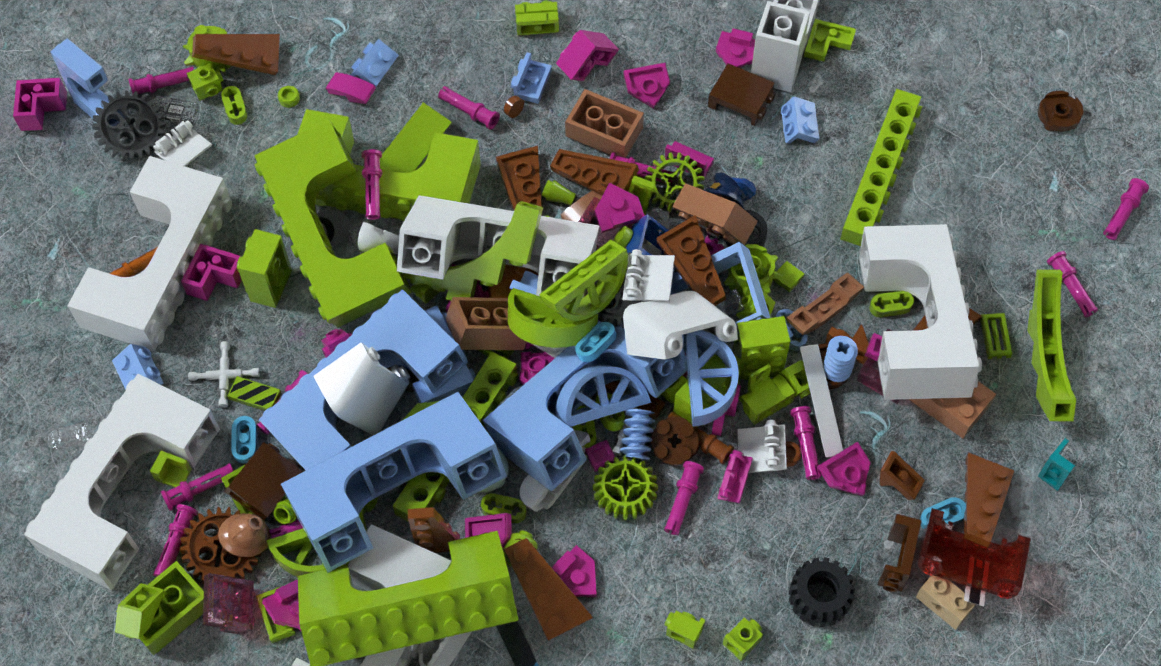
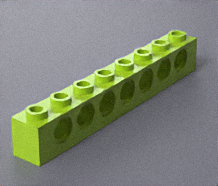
M896 89L844 224L840 240L861 246L864 227L874 226L875 222L880 223L884 213L881 206L882 204L887 205L891 192L887 191L888 187L894 186L897 178L894 171L895 169L900 170L904 159L900 155L902 152L906 153L910 143L907 136L908 134L913 135L916 123L913 120L914 118L919 119L923 106L919 105L921 96Z
M491 352L462 397L483 427L485 426L483 420L495 410L497 405H501L504 402L509 386H514L519 376L516 363L494 352ZM493 380L500 381V383L496 385L490 384V382ZM480 399L488 400V402L484 404L478 403ZM427 472L410 479L393 505L395 515L409 522L408 509L434 507L436 502H441L446 493L445 488L451 481L447 476L439 472ZM433 475L440 477L437 481L428 480ZM420 495L427 496L424 501L419 502L415 500Z

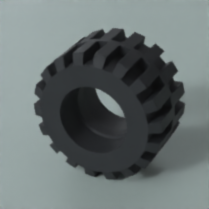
M818 557L813 558L812 563L809 560L804 562L803 566H799L790 585L789 602L790 605H794L793 612L795 614L800 613L799 619L803 622L805 619H808L810 621L809 625L814 626L815 622L819 623V627H825L826 623H829L830 626L835 625L837 620L840 622L845 614L848 613L855 596L853 595L855 585L852 584V575H846L848 569L845 566L840 568V562L835 560L834 563H830V558L824 557L823 561H819ZM816 582L825 583L833 589L836 598L830 602H819L809 594L807 587Z

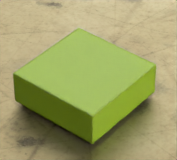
M786 261L776 271L783 275L782 278L773 279V281L788 292H791L804 278V273Z

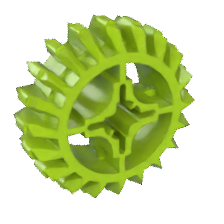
M672 152L668 155L669 160H666L664 155L660 156L661 164L654 160L653 165L656 169L652 167L647 169L652 176L645 175V180L655 183L651 197L655 195L652 204L655 205L660 201V210L665 205H668V213H671L672 206L676 201L669 200L675 192L681 191L685 184L682 180L685 169L691 174L694 187L704 190V185L698 184V182H702L705 179L704 176H697L702 172L701 168L693 169L697 165L695 160L688 164L690 156L687 155L683 161L681 160V153L677 154V159H673ZM668 166H679L673 174L661 172ZM678 176V183H681V186L675 185L670 191L671 182H668V180H674ZM657 178L667 185L664 196L656 188Z
M615 456L613 464L607 460L605 468L599 467V475L594 476V481L596 482L593 484V491L596 492L594 493V499L599 500V508L606 507V515L613 511L615 519L619 517V514H623V519L626 521L628 514H631L636 519L637 512L644 515L646 513L645 507L650 509L653 507L652 501L657 499V494L655 493L658 491V484L655 483L657 477L656 475H651L653 471L651 467L645 468L646 462L644 460L638 464L636 458L628 461V458L623 456V461H619ZM621 474V476L618 479L611 480V482H608L613 476ZM630 474L637 476L640 480L633 479ZM624 480H626V486H628L626 496L623 489ZM608 493L619 497L621 502L613 499ZM640 493H643L637 500L629 502L631 497L639 496Z

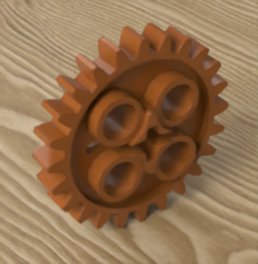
M218 507L216 514L207 509L206 517L199 513V522L190 520L192 529H184V533L188 537H181V543L185 546L180 547V553L186 554L182 557V562L188 563L186 566L187 572L194 570V579L202 575L203 584L208 579H211L212 587L216 585L217 581H221L222 587H225L226 580H230L235 585V577L238 576L240 579L245 580L244 571L250 574L253 572L250 564L258 565V559L254 556L239 557L222 548L220 565L215 567L218 557L217 547L220 546L218 534L214 537H208L205 535V532L209 529L219 532L221 524L233 516L230 507L227 508L225 513H222L221 508ZM209 552L213 557L210 560L204 561L200 558V555ZM229 556L238 559L235 564L231 565L224 562Z

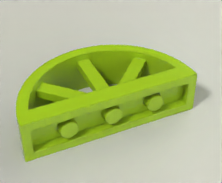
M613 240L608 241L540 293L541 300L546 306L568 320L581 321L593 317L602 311L618 293L627 271V249ZM587 289L588 294L585 297H583V294Z
M513 288L508 296L507 321L509 328L516 336L531 344L552 348L576 346L598 324V314L581 321L568 320L546 306L540 296Z
M361 510L359 517L366 530V522ZM303 528L266 540L276 562L289 574L298 577L326 570L323 563L316 566L302 565L313 547ZM301 549L294 562L283 556V554Z

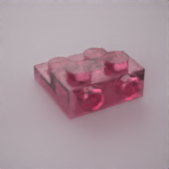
M212 573L205 575L203 625L218 627L220 632L244 635L253 630L255 616L253 615V602L255 600L254 581Z

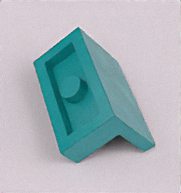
M1066 438L1051 454L1038 475L1039 478L1057 491L1075 467L1074 464L1061 456L1069 442Z

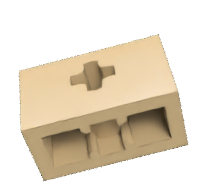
M937 570L923 584L916 596L917 599L955 630L976 605L964 601L965 593Z

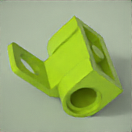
M769 364L750 374L747 386L749 392L739 397V403L753 425H756L794 401L796 392L781 374L773 378L769 377L771 371Z

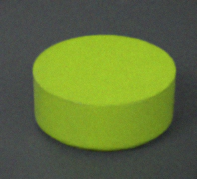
M284 86L278 91L277 97L283 107L291 108L299 103L300 95L294 86Z
M623 226L613 241L625 248L632 238L633 230Z

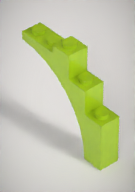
M520 201L515 207L511 222L493 247L478 258L464 264L449 267L443 279L404 273V278L410 279V283L415 285H423V283L431 285L432 289L444 292L448 290L447 300H452V297H474L478 280L485 286L492 287L494 284L498 285L502 280L506 260H509L510 264L516 266L526 265L530 261L543 207Z
M1036 270L1032 310H1029L1027 328L1034 342L1031 364L1038 374L1036 398L1049 421H1074L1076 397L1067 376L1061 336L1060 308L1063 273L1061 270Z

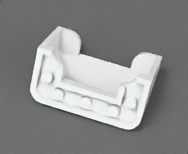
M695 291L671 294L670 301H643L631 304L625 309L623 314L627 355L664 360L676 357L683 348L682 335L699 330L712 333L722 342L738 340L735 321Z
M360 343L317 373L314 378L330 408L340 419L374 435L382 429L409 384L408 378H410V375L404 366L400 367L395 364L391 367L392 371L380 365L378 352L373 347L368 348L363 343Z

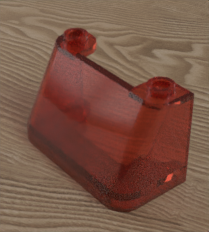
M932 508L922 533L918 558L919 569L927 575H934L995 594L1003 599L1016 597L1022 588L1031 538L1018 535L1017 540L1007 543L1008 539L1002 538L1000 545L990 542L987 548L965 539L963 533L952 530L953 522L949 521L947 524L944 521V512Z

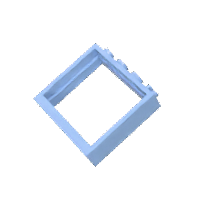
M738 242L711 255L717 274L742 263L756 313L735 322L736 326L739 322L771 318L750 250L741 242ZM678 272L674 273L672 277L671 294L689 288ZM684 334V335H682V339H683V350H684V353H685V342H684V336H685V334ZM697 346L698 358L705 353L706 348Z

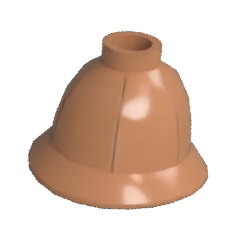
M243 513L226 519L220 526L218 538L220 544L227 552L239 557H252L262 553L268 547L266 540L271 538V534L267 524L261 517L251 513Z

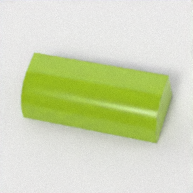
M423 102L382 154L380 169L399 173L415 171L429 153L434 133L443 134L452 122Z

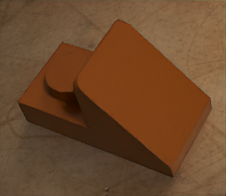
M860 325L853 337L849 336L842 329L831 327L825 343H829L836 336L849 337L856 343L858 348L856 361L866 366L869 358L864 355L869 343L863 325Z
M895 451L890 452L880 471V485L894 486L908 500H915L925 481Z

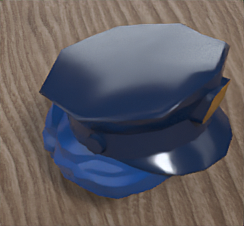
M722 172L716 173L714 175L715 182L711 187L704 190L733 201L743 209V201L750 200L756 194V187L753 182L745 178H732Z

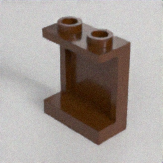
M727 63L709 94L708 107L716 110L719 104L750 117L751 125L755 126L758 120H763L767 111V104L771 105L775 98L776 92H773L775 83Z
M265 442L260 445L224 491L252 514L261 517L263 520L270 515L276 504L285 495L281 483L303 472L294 460L284 458L279 454L280 451L276 446L270 443L266 444Z
M896 514L887 540L900 543L901 549L897 567L885 565L877 585L882 586L884 590L902 592L910 576L921 520Z

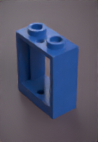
M646 214L632 225L633 235L627 245V253H632V250L637 249L642 251V255H651L642 248L645 238L661 251L660 255H666L657 243L656 238L669 230Z

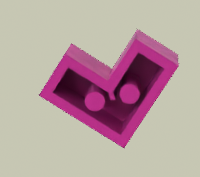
M579 30L573 35L568 47L561 52L556 64L571 80L584 81L595 65L608 66L619 49L604 33Z
M61 78L16 80L13 117L21 131L43 130L44 112L66 110L67 91Z
M200 243L181 280L186 294L208 301L217 282L238 289L242 281L237 269V262L240 256Z

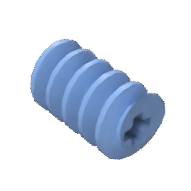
M836 336L828 344L823 367L826 377L833 382H843L852 373L858 348L856 343L849 337Z
M642 409L626 410L625 414L631 418L624 421V424L630 427L623 429V433L629 436L622 438L621 441L627 445V447L620 449V452L626 455L624 457L628 459L636 458L640 461L650 460L649 457L643 454L644 452L651 451V448L645 446V443L652 442L653 439L646 436V433L654 432V429L648 427V424L655 423V420L649 417V414H654L655 412Z

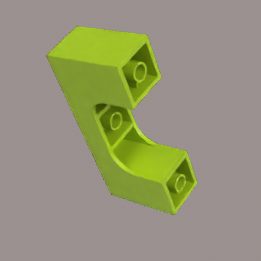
M306 109L298 134L330 120L340 132L350 154L354 144V137L349 117ZM435 132L427 159L419 169L409 173L382 170V176L379 178L380 216L382 218H396L405 221L419 195L470 204L481 166L478 140ZM355 165L358 172L326 186L319 193L316 205L336 207L339 210H353L366 214L365 178L362 176L364 166Z
M330 120L254 155L257 161L254 164L256 171L266 181L263 184L269 197L272 196L275 204H272L276 215L281 217L284 222L281 227L286 237H290L293 245L290 246L296 258L299 257L303 264L300 266V270L305 279L308 278L312 286L309 287L313 298L317 299L321 305L318 307V310L323 320H327L329 324L332 323L338 328L385 306L390 297L399 293L402 289L407 294L412 293L407 279L404 278V273L397 272L398 259L394 251L386 243L349 259L336 257L316 213V199L326 186L358 171L340 132Z
M498 531L449 541L452 562L448 569L434 577L373 591L354 589L348 565L340 566L330 572L322 570L298 576L299 624L310 666L330 665L519 621Z

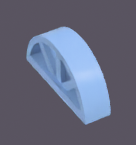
M699 330L684 336L692 426L710 423L727 411L735 397L739 376L736 358L728 345L712 333ZM697 346L707 349L699 359ZM714 354L727 367L700 370ZM730 377L731 385L725 396H723L701 378ZM701 390L717 401V403L703 409Z
M590 366L575 373L565 383L557 400L555 416L571 427L648 404L651 401L645 386L633 373L619 367ZM603 373H611L621 379L610 400L607 397ZM593 377H595L600 401L598 404L579 392L581 387ZM628 386L631 394L622 396ZM575 399L587 406L572 411Z

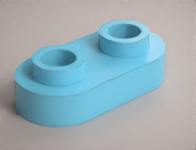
M601 322L595 325L576 344L575 351L578 358L583 362H591L597 359L616 340L617 333L614 325L610 322Z
M249 416L238 417L232 424L231 451L235 460L243 464L247 463L257 451V426L255 421ZM245 428H248V429H249L248 432L242 433V430H243V429H245ZM244 450H249L248 454L242 455L241 453Z
M952 497L926 508L920 517L921 527L928 533H938L962 522L966 510L965 502L959 498ZM949 510H955L957 515H952ZM933 519L936 522V524L932 525L928 522V520Z

